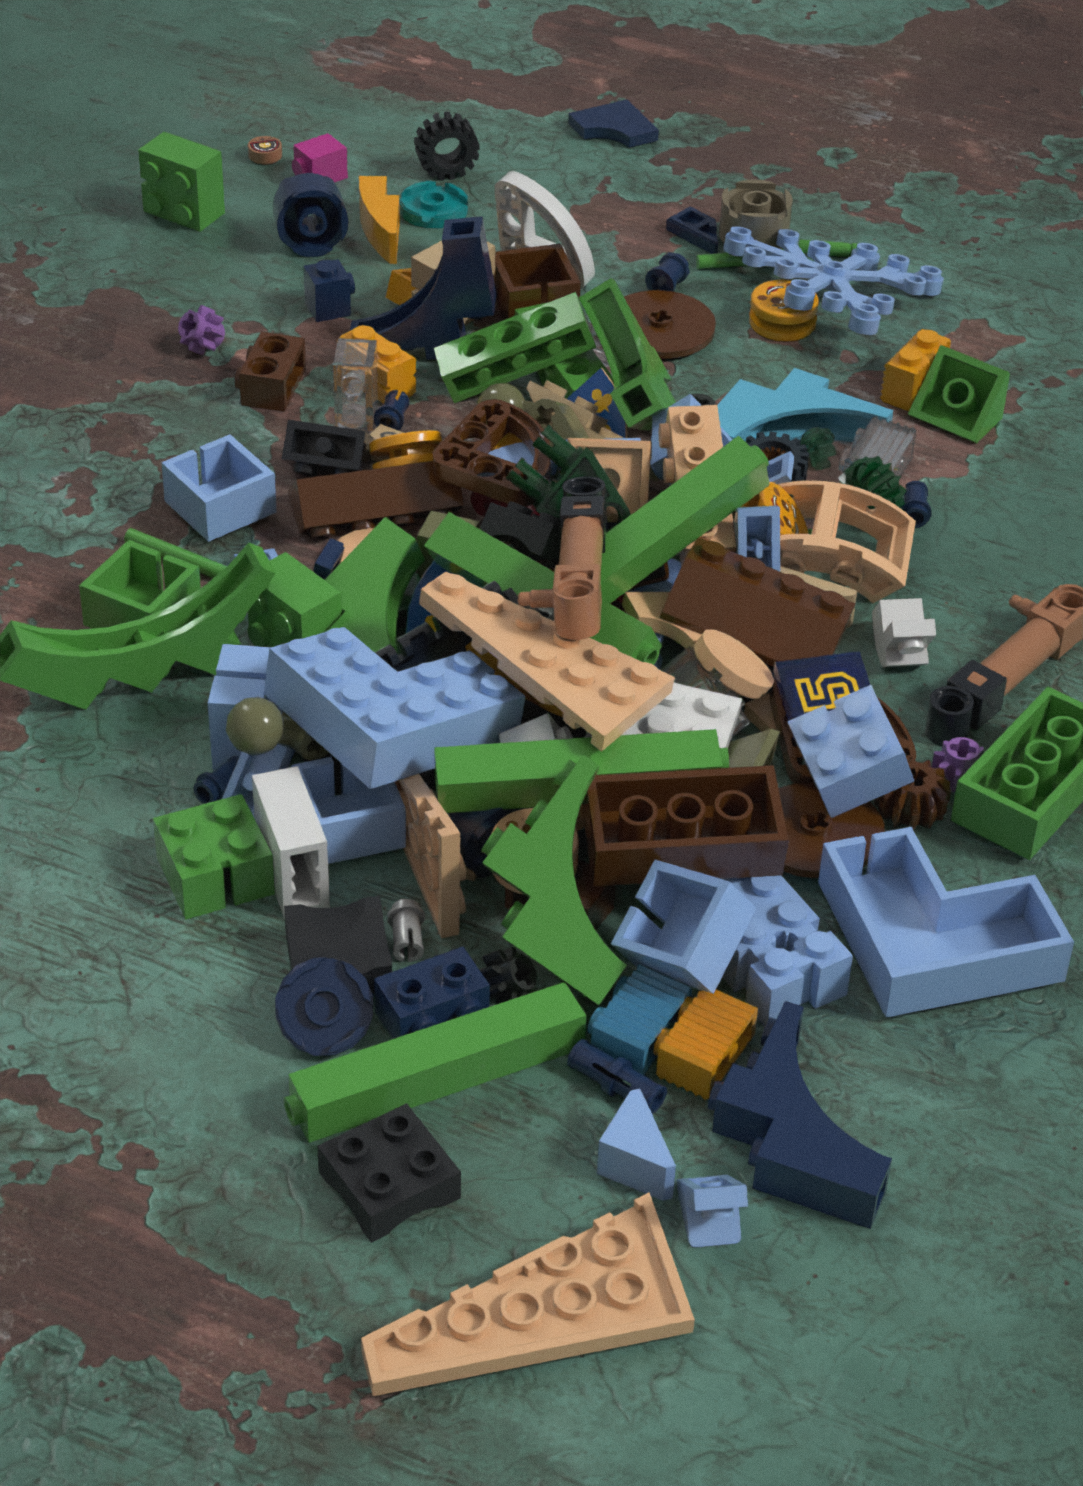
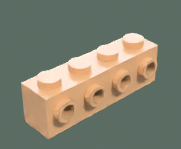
M717 405L668 407L666 422L659 424L658 431L660 448H667L668 458L663 459L664 483H671L672 485L723 447ZM732 513L699 538L718 542L727 550L735 552L736 539ZM695 541L676 554L680 555L681 567Z

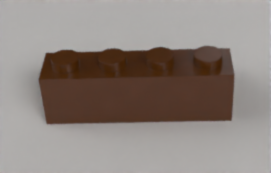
M433 461L297 479L287 491L299 533L310 532L311 538L335 535V528L350 526L351 532L375 528L374 523L381 522L384 517L398 527L415 523L414 517L429 515L431 511L454 514V511H458L464 506L461 487L437 478L433 471Z
M698 537L682 564L659 618L699 634H703L705 630L712 629L723 632L748 647L764 663L784 672L814 671L825 673L840 644L856 603L846 600L837 592L825 591L808 584L797 575L784 574L766 566L756 558L744 557L727 550L718 542L706 541Z

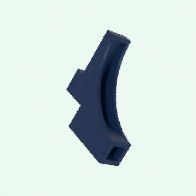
M483 216L445 220L442 235L443 253L437 268L425 286L408 301L390 311L365 319L352 320L350 331L361 325L372 327L376 333L388 341L398 344L402 351H411L424 347L426 359L431 360L437 359L434 351L435 347L466 335L463 318L481 319L485 316L494 315L496 290Z
M785 1001L777 1019L769 1017L761 1037V1045L763 1046L761 1052L753 1051L751 1053L746 1068L733 1064L725 1081L717 1080L708 1101V1109L714 1111L712 1132L752 1145L748 1159V1165L755 1167L752 1189L871 1229L887 1191L892 1158L879 1154L849 1136L823 1112L814 1100L803 1080L796 1052L800 1040L804 1007Z

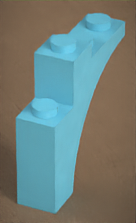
M797 368L790 372L776 390L740 379L717 405L720 426L732 439L740 436L746 442V438L750 435L756 439L757 433L763 432L766 437L769 436L770 432H777L776 437H782L783 433L790 435V441L794 438L800 441L839 440L869 445L882 450L890 440L894 410L828 389L829 379Z

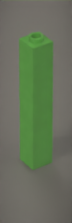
M737 436L606 533L605 553H602L601 564L602 600L609 604L697 540L698 537H701L736 511V508L741 507L770 485L767 472L769 462L763 451L756 445L750 447L740 436Z
M448 512L424 545L437 565L453 574L462 576L466 581L481 588L492 581H496L502 591L512 588L517 595L520 592L553 588L554 572L450 512ZM602 600L601 628L596 635L590 638L602 644L614 646L619 652L641 662L654 665L659 657L662 644L653 629Z
M716 729L621 735L602 752L591 744L592 737L434 747L436 794L438 802L446 813L485 811L495 808L535 807L541 799L547 803L550 802L559 789L558 786L553 784L558 773L569 759L577 764L582 755H585L599 765L597 775L729 768V754L727 747H719Z
M563 982L288 1074L289 1096L283 1099L284 1108L293 1127L300 1125L307 1141L311 1143L358 1127L406 1103L410 1108L570 1054L578 1041L581 1039L585 1040L586 1014L567 984Z

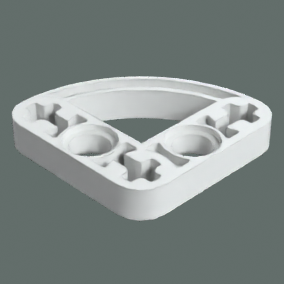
M510 171L495 184L501 251L556 244L535 235L533 212L535 210L548 223L562 243V247L581 282L582 289L594 277L595 268L588 243L574 218L556 197L529 177L515 171ZM511 214H513L519 220L520 224L516 222V220L512 217Z

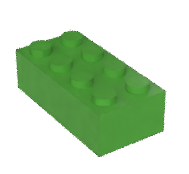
M1047 686L957 781L951 821L1031 860L1083 801V703Z

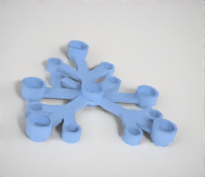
M731 227L730 232L725 236L723 250L734 256H742V262L745 265L751 267H775L774 274L784 279H810L808 281L801 279L792 280L785 290L784 305L795 310H810L813 306L815 293L821 289L830 290L824 292L821 307L826 311L838 313L842 312L845 306H848L851 310L848 324L849 329L863 335H874L878 332L881 319L879 314H891L895 299L886 294H874L873 298L854 291L849 284L850 281L882 282L911 295L923 294L928 296L939 295L944 278L941 276L942 271L939 268L925 265L921 266L920 271L916 273H907L910 259L900 254L889 255L887 265L877 271L880 255L877 253L878 247L869 243H858L857 247L852 250L851 257L838 262L832 261L829 257L830 244L820 240H812L809 242L807 256L814 259V261H811L797 245L799 233L790 229H780L778 231L776 244L783 248V250L754 240L751 236V230L744 227Z

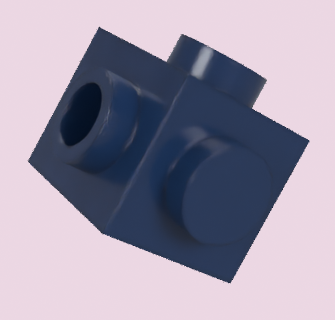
M339 259L321 260L316 264L303 266L305 304L315 322L351 316V295L355 294V283L352 274L345 271Z

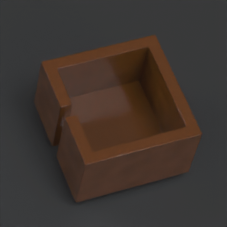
M561 243L495 252V303L503 320L515 316V309L548 303L576 292L579 299L581 282Z

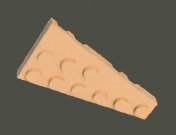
M444 572L421 589L419 604L452 631H464L472 638L471 646L481 655L490 652L498 659L497 667L539 702L547 705L554 704L564 712L563 721L573 729L582 727L592 735L591 744L601 752L672 692L675 677L658 670L653 664L641 662L619 652L614 646L602 644L591 638L580 640L562 638L556 634L554 621L542 616L538 611L515 604L503 598L499 593L487 591L466 581L460 575Z
M419 773L394 781L405 805L406 848L403 849L440 937L446 938L459 935V916L466 912L465 899L460 888V881L466 880L465 864L460 853V832L436 799L433 790L429 789Z
M649 1192L635 1199L634 1206L620 1214L613 1216L609 1212L593 1220L592 1228L572 1238L563 1235L494 1270L493 1278L471 1289L467 1284L451 1292L450 1300L428 1311L417 1309L362 1337L361 1351L372 1396H378L693 1333L695 1319Z

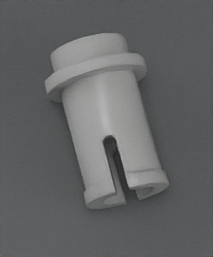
M412 899L396 901L387 913V922L393 928V956L402 962L404 961V947H407L408 962L416 961L424 954L421 925L425 921V912Z

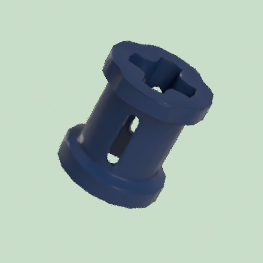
M666 253L660 259L659 266L651 268L645 276L648 290L674 292L676 283L683 282L690 274L689 264L685 257L679 253Z

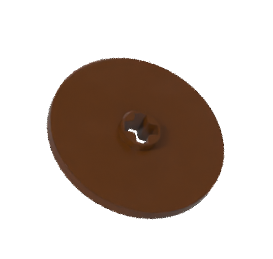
M664 290L641 291L624 296L650 346L655 348L660 359L678 358L694 354L705 348L714 338L716 321L712 311L705 304L691 296Z
M797 783L778 788L789 839L783 872L801 877L819 878L823 843L864 836L866 840L863 867L868 864L872 834L885 832L882 816L870 801L831 818L815 783Z

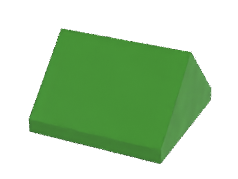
M940 345L908 415L977 444L1003 418L1010 373Z

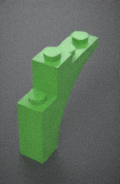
M610 278L580 296L579 300L594 327L607 357L614 382V389L610 393L628 428L649 431L652 429V417L676 403L666 384L672 379L655 348L650 346L615 280Z
M386 517L325 579L326 582L341 592L342 615L328 630L345 627L374 653L390 644L398 654L395 640L399 607L411 578L425 561V558L416 539Z
M582 755L577 764L569 759L558 773L553 784L558 786L559 789L550 802L547 803L541 799L525 821L531 827L527 834L512 823L509 824L505 832L497 827L481 851L487 855L483 861L484 867L529 898L525 905L516 901L500 924L507 929L502 938L599 1006L625 970L627 964L621 961L606 946L595 931L582 905L574 877L572 853L575 824L586 792L599 771L598 764Z

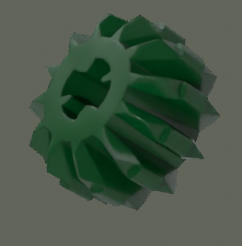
M865 456L862 459H857L838 477L841 484L851 485L879 495L900 509L905 504L902 496L907 490L899 484L901 475H895L892 471V463L883 464L879 456L873 458ZM868 506L869 509H875L874 506Z

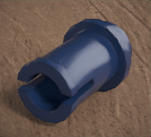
M392 390L387 393L384 404L377 408L374 413L376 427L382 424L398 431L402 428L404 424L403 415L410 404V400L404 392H401L398 400L395 399L398 390Z
M910 481L905 485L907 490L903 495L905 504L901 509L916 521L915 528H920L932 516L931 507L927 502L928 487L921 481Z
M232 756L227 762L211 773L204 772L197 777L193 790L196 798L202 804L222 799L239 756Z

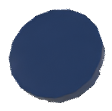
M312 958L296 965L283 978L275 997V1019L282 1036L296 1050L314 1057H334L352 1049L366 1035L373 1017V994L366 978L353 965L334 958Z

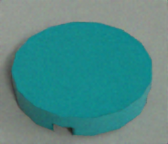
M436 181L415 183L404 189L401 193V199L399 198L400 215L405 221L415 226L444 228L445 220L465 218L467 216L468 196L461 188L451 183H445V187L436 186Z

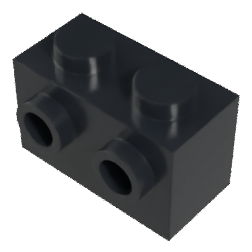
M288 420L281 459L293 466L295 473L307 476H317L318 470L333 472V474L369 470L372 458L369 443L375 439L363 430Z

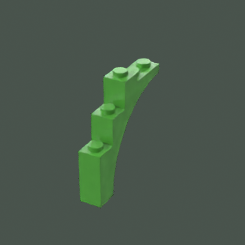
M248 542L234 560L201 589L168 608L138 620L110 627L80 630L40 628L10 620L0 635V681L87 710L95 697L104 690L109 678L152 693L162 678L168 675L175 661L216 675L222 645L241 644L234 629L244 620L248 610L260 594L268 588L276 572L263 548Z

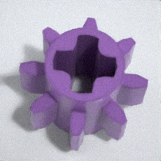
M200 305L198 313L189 309L179 322L178 331L182 337L180 343L189 346L190 351L200 355L204 354L206 348L215 351L225 336V329L222 324L223 317L216 315L215 310Z
M965 737L953 738L949 742L945 740L943 741L942 751H934L932 768L944 769L945 778L950 781L951 791L956 792L957 781L984 754V748L979 747L975 741Z

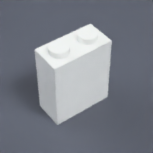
M298 766L252 775L255 821L273 854L275 895L283 917L285 918L284 906L302 904L313 908H330L327 840Z

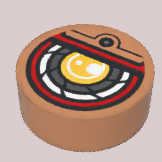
M271 136L253 138L248 143V157L257 164L268 165L276 163L282 158V143L279 139Z

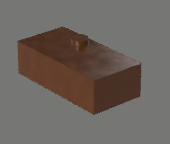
M774 765L596 775L583 799L582 813L593 887L642 884L654 860L720 879L783 875L789 839Z

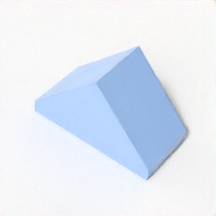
M780 507L736 508L733 522L736 539L735 553L744 557L756 558L766 566L780 571Z
M641 1089L631 1090L599 1140L597 1174L645 1194L650 1192L652 1197L662 1201L672 1199L676 1165Z

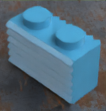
M638 964L631 977L623 976L618 981L612 995V1001H609L607 1008L600 1006L594 1011L587 1029L588 1033L591 1034V1045L615 1059L624 1057L632 1063V1069L644 1075L658 1057L653 1054V1050L659 1034L664 1028L673 1029L675 1022H677L681 1005L687 997L692 996V987Z

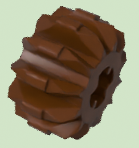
M911 756L908 764L914 782L874 799V805L878 807L883 819H892L894 827L905 824L912 827L913 830L917 825L931 829L933 822L943 820L944 814L947 812L951 796L950 781L945 778L944 769L931 767L930 760L920 763L916 762Z

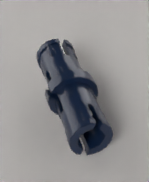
M581 1039L578 1041L568 1056V1067L576 1069L599 1083L601 1090L611 1097L617 1094L625 1099L631 1090L640 1088L652 1115L658 1111L667 1094L665 1086L657 1084L632 1069V1063L624 1057L615 1059L591 1045L587 1040ZM603 1068H605V1069H606L607 1071H609L610 1073H612V1074H614V1075H616V1076L622 1078L623 1080L627 1081L628 1083L631 1084V1086L628 1085V1084H626V1082L620 1080L619 1078H616V1077H614L613 1075L609 1074L608 1072L604 1071Z

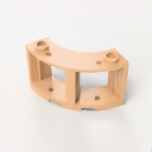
M794 481L778 484L788 494L794 496L792 499L797 504L804 519L815 518L812 534L780 535V549L782 550L780 551V566L801 573L815 571L830 574L832 581L857 590V592L865 596L872 603L905 587L916 523L905 511L879 495L851 485L828 481ZM868 506H874L875 509H869ZM838 522L859 528L877 540L876 551L873 552L858 544L836 538Z

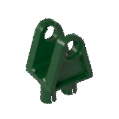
M549 424L541 434L551 441L554 446L551 447L540 437H537L531 446L538 449L561 468L558 478L549 481L530 466L524 458H521L515 467L524 473L527 479L524 480L513 470L505 477L507 481L513 483L534 501L532 504L534 506L533 509L539 514L544 512L559 519L564 482L581 476L600 478L605 483L606 507L612 506L617 510L618 521L616 525L631 515L629 508L593 452L587 447L579 446L576 449L555 432Z

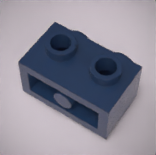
M463 946L374 978L375 1013L392 1039L489 1007L490 985Z

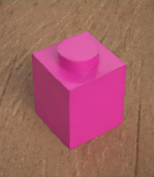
M329 133L293 145L294 160L292 161V169L295 176L303 173H315L331 178L334 183L348 178L347 147Z

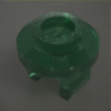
M814 427L807 430L801 436L800 445L805 444L807 447L810 462L816 471L830 468L831 463L828 457L836 455L835 447L832 444L835 436L828 428Z

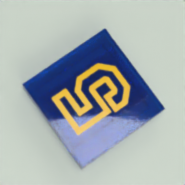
M860 651L775 662L773 669L788 721L823 705L826 706L828 711L836 708L833 701L870 685Z

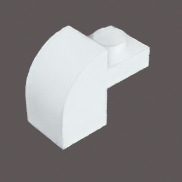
M922 598L880 600L872 611L875 646L881 665L883 667L928 665L927 647L936 636L935 619H924Z

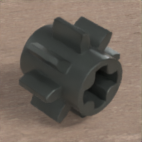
M515 947L504 951L498 949L482 956L486 967L480 969V972L490 985L489 1002H496L497 1005L527 995V990L532 989L536 985L537 974L532 961L523 954L517 955Z

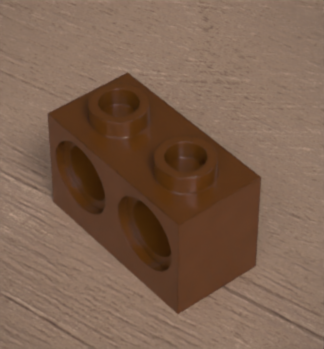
M260 332L254 346L250 345L248 347L243 367L239 366L235 374V388L240 390L242 406L281 412L286 411L306 370L305 338Z

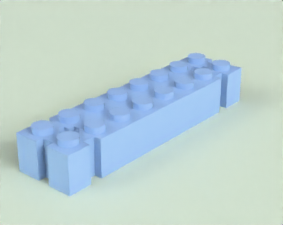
M781 875L723 879L730 881L757 910L722 978L734 992L743 988L747 990L746 1003L758 1008L757 1019L764 1027L769 1017L777 1019L785 1001L797 1005L809 1001L816 1009L847 995L853 955L831 931H818L820 918Z

